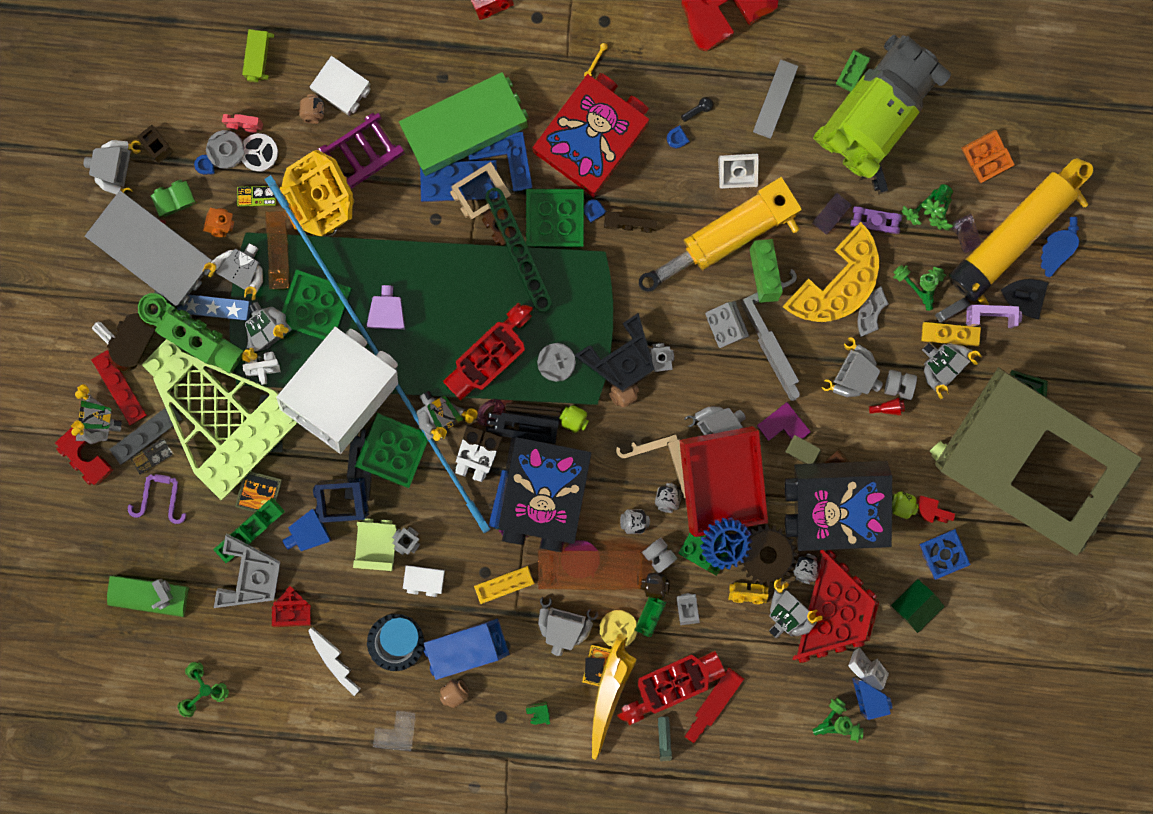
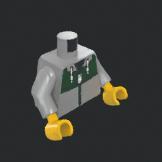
M258 302L248 307L253 317L245 322L248 343L247 350L242 353V359L248 363L250 359H257V354L254 352L268 349L292 330L286 323V315L274 307L262 309Z
M929 342L922 349L929 357L924 363L926 381L937 392L940 399H943L941 392L946 391L949 394L947 385L970 362L968 359L977 365L978 363L974 358L976 356L982 358L978 351H972L962 345L952 343L943 344L937 349Z
M782 578L774 582L775 591L770 607V617L776 623L769 632L776 639L784 631L790 636L810 633L816 622L822 620V616L816 617L815 613L817 610L809 611L790 592L784 591L789 586L788 582L781 585Z

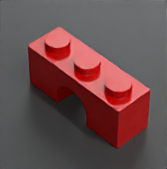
M71 427L55 442L58 446L56 449L63 457L67 456L71 460L69 464L76 471L80 470L84 474L82 478L87 484L98 485L114 469L102 456H97L90 462L85 461L81 456V450L88 442L76 441V436L72 435L71 432L74 428Z

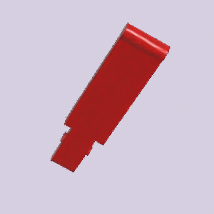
M729 667L725 671L726 676L720 678L696 712L695 716L698 718L691 724L690 729L684 736L692 743L703 733L707 724L711 727L744 680L742 676Z

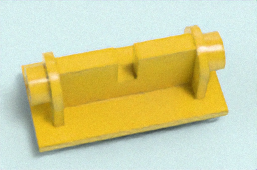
M734 582L729 586L728 600H733L736 603L747 601L757 605L767 603L768 587H765V585L751 584L750 590H747V583Z

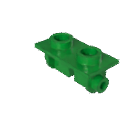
M648 598L634 630L647 637H651L666 602L656 598Z

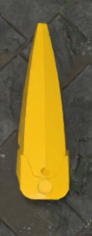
M618 634L612 645L599 683L592 727V758L594 760L598 758L617 703L637 660L626 652L625 644L628 637L623 634Z

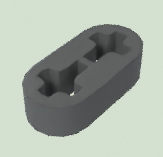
M964 297L938 312L935 316L940 323L971 304Z

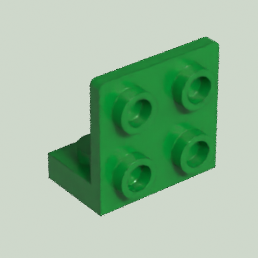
M689 533L678 554L717 576L720 568L718 566L713 567L711 563L706 561V557L702 555L703 549H701L700 545L704 542L701 541V537H706V535L694 537ZM725 552L715 554L719 557L728 556Z

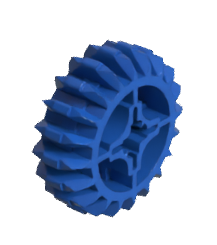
M722 518L721 523L715 520L714 526L708 524L710 530H703L706 537H701V541L704 543L700 545L701 549H703L702 555L706 557V561L711 563L713 567L718 566L722 570L724 567L731 569V565L738 567V561L744 563L742 558L744 556L749 557L746 551L752 550L751 546L748 545L752 542V539L749 537L751 534L744 524L741 525L739 520L735 521L733 518H729L728 521L726 518ZM734 530L737 533L727 535L725 531ZM725 552L728 556L719 557L715 554Z

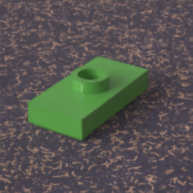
M853 50L836 85L851 92L859 82L871 58Z

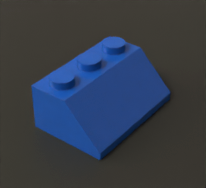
M852 677L861 715L867 720L890 715V709H893L890 697L888 698V696L859 678Z

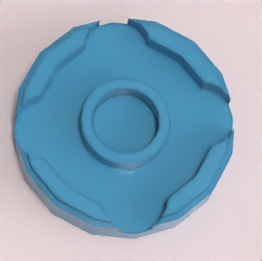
M401 617L386 622L380 633L382 647L386 652L394 656H404L412 652L419 638L414 623Z

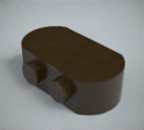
M139 313L126 316L124 322L120 321L116 328L118 332L116 337H111L107 348H109V360L120 371H132L137 368L154 335V325L144 322L140 318Z

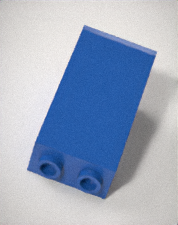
M498 618L424 643V653L429 658L431 664L430 672L435 677V680L492 663L510 655Z

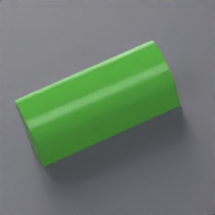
M113 575L109 579L107 605L184 617L189 587L169 584L171 587L169 592L173 599L168 601L170 603L169 606L159 610V608H152V605L161 601L152 585L153 581Z

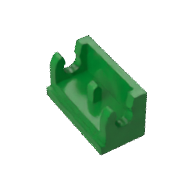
M547 702L526 706L527 714L534 713V717L530 721L531 724H550L551 720Z

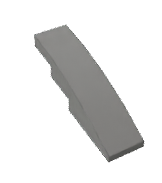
M780 59L753 130L754 133L771 139L796 74L797 65Z

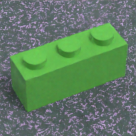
M773 239L754 241L750 248V255L759 303L778 301L783 291Z

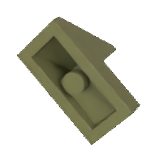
M794 435L785 452L803 464H814L822 451H820V448Z

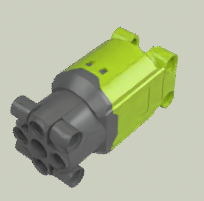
M892 35L886 41L884 48L888 52L876 68L868 69L832 115L828 123L822 126L813 137L827 151L843 155L845 157L843 165L860 177L871 178L877 173L880 168V162L922 110L923 99L935 83L942 86L951 76V72L938 62L937 57L932 52L919 46L909 36L902 35L901 38H898L896 35Z

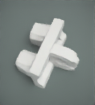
M274 352L265 353L264 361L257 362V359H250L249 363L245 361V364H243V371H245L246 377L259 375L261 385L267 384L266 374L281 372Z

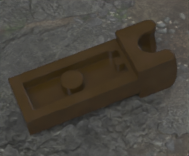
M605 212L604 228L617 230L618 226H621L622 230L633 231V228H639L641 232L652 233V230L657 229V221L619 217V213Z

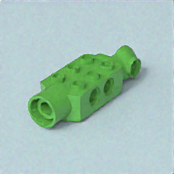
M149 293L139 301L138 313L144 322L155 325L157 327L155 329L156 333L202 362L217 366L231 374L242 359V353L244 352L242 349L222 338L223 335L216 330L211 331L206 328L207 325L200 320L195 321L190 318L191 315L185 310H177L167 303L163 296ZM152 304H156V305H157V307H158V312H157V313H153V312H152V310H151V305H152Z

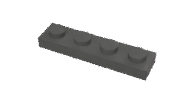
M171 404V407L179 423L181 420H183V418L176 410V408L173 406V404ZM164 408L109 449L120 465L124 464L173 427L167 409Z

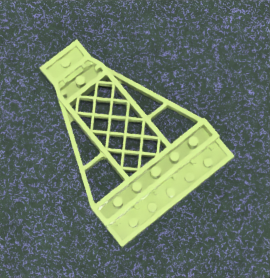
M167 339L142 364L154 377V382L194 474L220 500H223L297 424L296 421L279 409L276 398L279 394L278 391L233 372L229 374L217 366L206 364ZM205 366L238 379L241 382L229 392ZM191 372H201V384H191ZM187 375V384H178ZM204 376H205L211 383H209V384H204ZM245 383L269 393V397L252 414L234 397L235 393ZM178 386H187V397H178ZM191 386H201V397H191ZM205 386H214V397H205ZM218 390H219L225 397H218ZM178 399H187L188 409ZM191 399H201V411H191ZM205 399H214V411H205ZM218 399H228V410L218 411ZM170 402L195 425L194 431L186 439ZM231 403H232L238 410H231ZM192 413H201V422ZM205 413H214V424H205ZM218 413H228V424H218ZM231 413H241V424H232ZM205 426H214L215 436ZM218 426H228V438H218ZM232 426H239L232 434ZM199 431L216 446V451L200 468L197 467L187 444Z

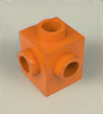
M210 207L203 231L209 232L215 237H226L229 231L232 232L234 226L233 214L223 208L214 209Z

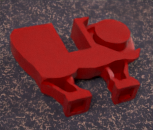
M681 0V6L687 17L691 37L699 50L708 52L733 36L734 31L719 9V6L728 0ZM733 0L749 26L758 21L762 16L776 10L779 0Z

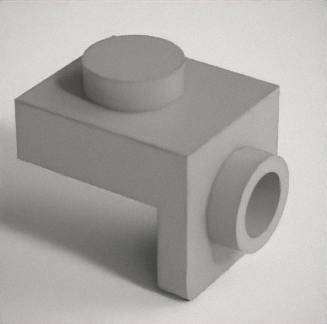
M158 579L152 585L161 601L152 605V608H159L161 610L170 605L168 601L172 600L173 597L169 592L171 587L168 582Z
M686 593L678 596L677 606L680 625L699 623L696 594Z

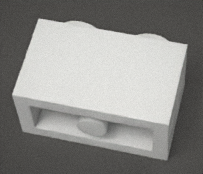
M407 565L403 589H407V593L418 594V591L426 592V596L437 597V594H442L445 570Z

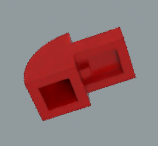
M918 495L916 502L919 507L918 513L925 521L933 523L935 516L937 521L948 523V520L954 521L955 513L938 509V500Z

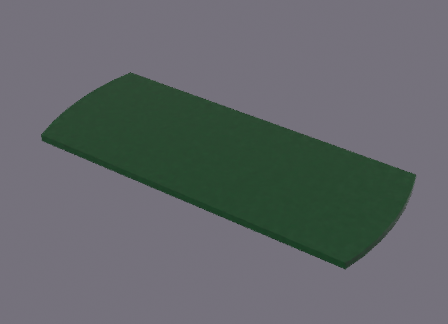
M246 232L240 251L244 253L249 243L259 249L253 259L261 263L263 283L256 292L255 300H252V294H247L245 298V290L232 283L231 299L252 302L251 304L258 302L262 309L274 307L282 312L296 270L326 280L328 278L301 235ZM307 236L335 282L352 288L347 301L377 350L387 353L397 362L398 366L395 370L397 371L398 384L405 395L421 396L430 391L432 396L457 397L443 382L457 368L456 360L497 322L503 323L508 318L506 314L519 302L521 305L533 307V310L529 312L532 317L520 328L517 326L512 328L523 342L525 350L484 389L481 390L475 387L465 398L598 405L605 379L576 357L575 369L570 377L557 382L542 376L538 369L537 361L542 349L554 343L566 345L574 355L589 345L592 346L601 360L611 354L613 295L606 252L528 247L551 298L550 308L546 311H538L530 300L507 246ZM513 247V252L516 255H521L523 247ZM522 263L521 269L523 272H530V263ZM535 279L531 280L529 283L530 289L537 290L539 282ZM383 285L393 286V297L401 298L405 329H375L367 327L373 296H381ZM540 297L537 300V305L540 308H544L547 305V300L544 297ZM345 307L338 329L345 334L349 329H353L363 336ZM230 319V343L243 351L247 350L246 321ZM292 329L268 349L254 352L257 354V362L264 361L265 353L274 352L280 365L281 372L266 374L267 384L263 386L284 388L324 340ZM367 343V345L364 348H366L368 351L374 354L369 344ZM241 359L234 369V373L261 384L259 375L246 377L245 371H243L245 361ZM236 379V384L238 385L241 381ZM245 383V384L243 385V386H251V387H254V386H252V385H250V384H247V383ZM396 388L391 392V394H399Z

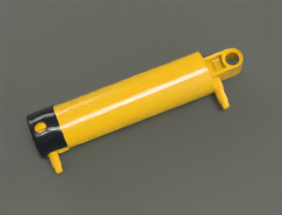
M1076 158L1059 174L1052 172L949 274L948 278L955 288L967 299L973 302L978 300L982 305H989L983 294L997 278L1075 200L1083 207L1088 206L1079 188L1092 175V164Z

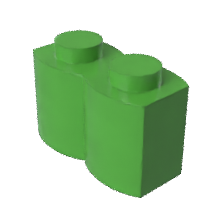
M177 180L171 183L172 186L167 189L160 187L154 190L151 198L160 218L196 204L187 181Z

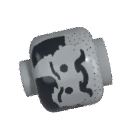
M666 483V486L659 487L655 498L658 510L673 513L674 510L679 508L682 493L674 484Z
M627 509L621 515V529H624L627 534H643L646 527H649V516H646L642 509Z
M811 554L798 557V562L794 567L795 570H793L796 580L806 584L817 580L821 569V564L816 561L817 557Z

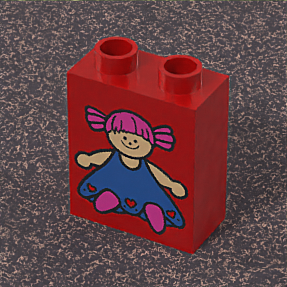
M599 73L596 79L589 74L585 76L532 147L533 153L578 187L584 189L593 198H595L647 128L650 120L644 116L649 108L632 95L626 102L617 96L614 92L618 85L603 73Z

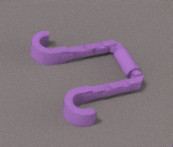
M150 474L146 477L141 511L137 514L134 513L133 506L129 504L128 513L132 517H141L145 514L150 481L154 479V482L173 483L168 517L175 524L184 522L187 517L186 513L182 514L179 520L173 517L178 481L175 478L172 479L171 476L155 474V476Z

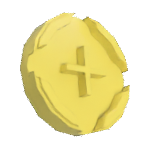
M613 610L602 618L600 635L603 641L612 647L617 635L623 634L628 637L625 644L626 647L636 638L637 631L634 629L637 623L629 612Z

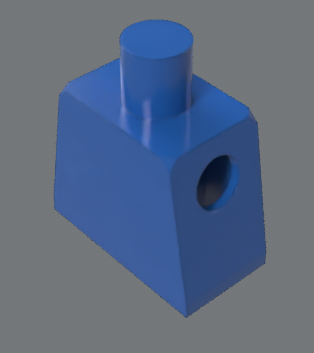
M315 509L310 510L288 528L292 535L283 539L287 550L298 545L300 551L332 541L323 523H320Z

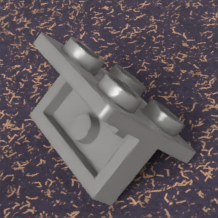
M735 301L725 303L705 313L719 348L749 337Z

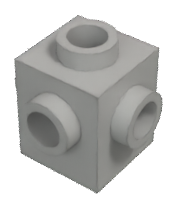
M664 343L653 344V348H649L655 372L672 370L671 361H674L673 350H670L669 346H664Z
M404 527L402 530L398 529L392 537L394 539L392 543L395 545L394 549L402 555L404 553L408 555L410 552L415 553L420 546V543H418L420 538L417 537L419 533L411 527L408 529ZM405 537L410 538L408 545L403 543Z

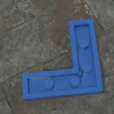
M517 132L469 155L470 161L507 155L513 191L532 189L523 132Z

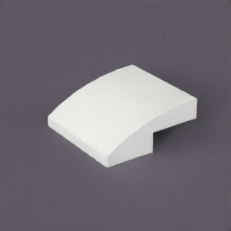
M861 648L856 649L848 666L867 684L879 690L884 689L889 673L878 659L871 662Z

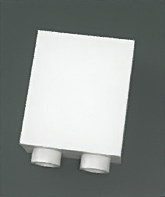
M334 327L276 398L279 409L341 454L398 385L397 371L395 370L398 364L390 355L383 351H379L375 356L364 348L367 345V341L355 330L349 329L345 334Z

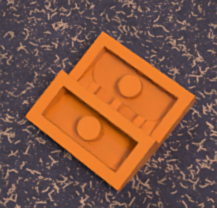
M993 130L961 147L980 183L1014 166L1013 160L1007 148L1004 147L997 130Z

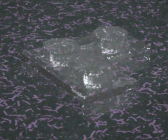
M397 710L394 729L375 728L373 747L411 752L416 712Z

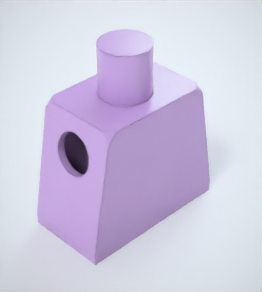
M383 285L381 296H373L367 322L368 328L405 329L402 300L400 297H393V286Z

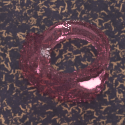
M491 399L485 402L477 412L478 415L475 419L477 423L485 426L488 425L487 419L495 420V418L483 414L492 405L495 406L491 412L502 413V410H504L502 401Z

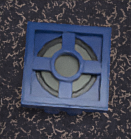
M956 529L919 544L923 552V558L926 560V565L931 571L934 580L971 565Z

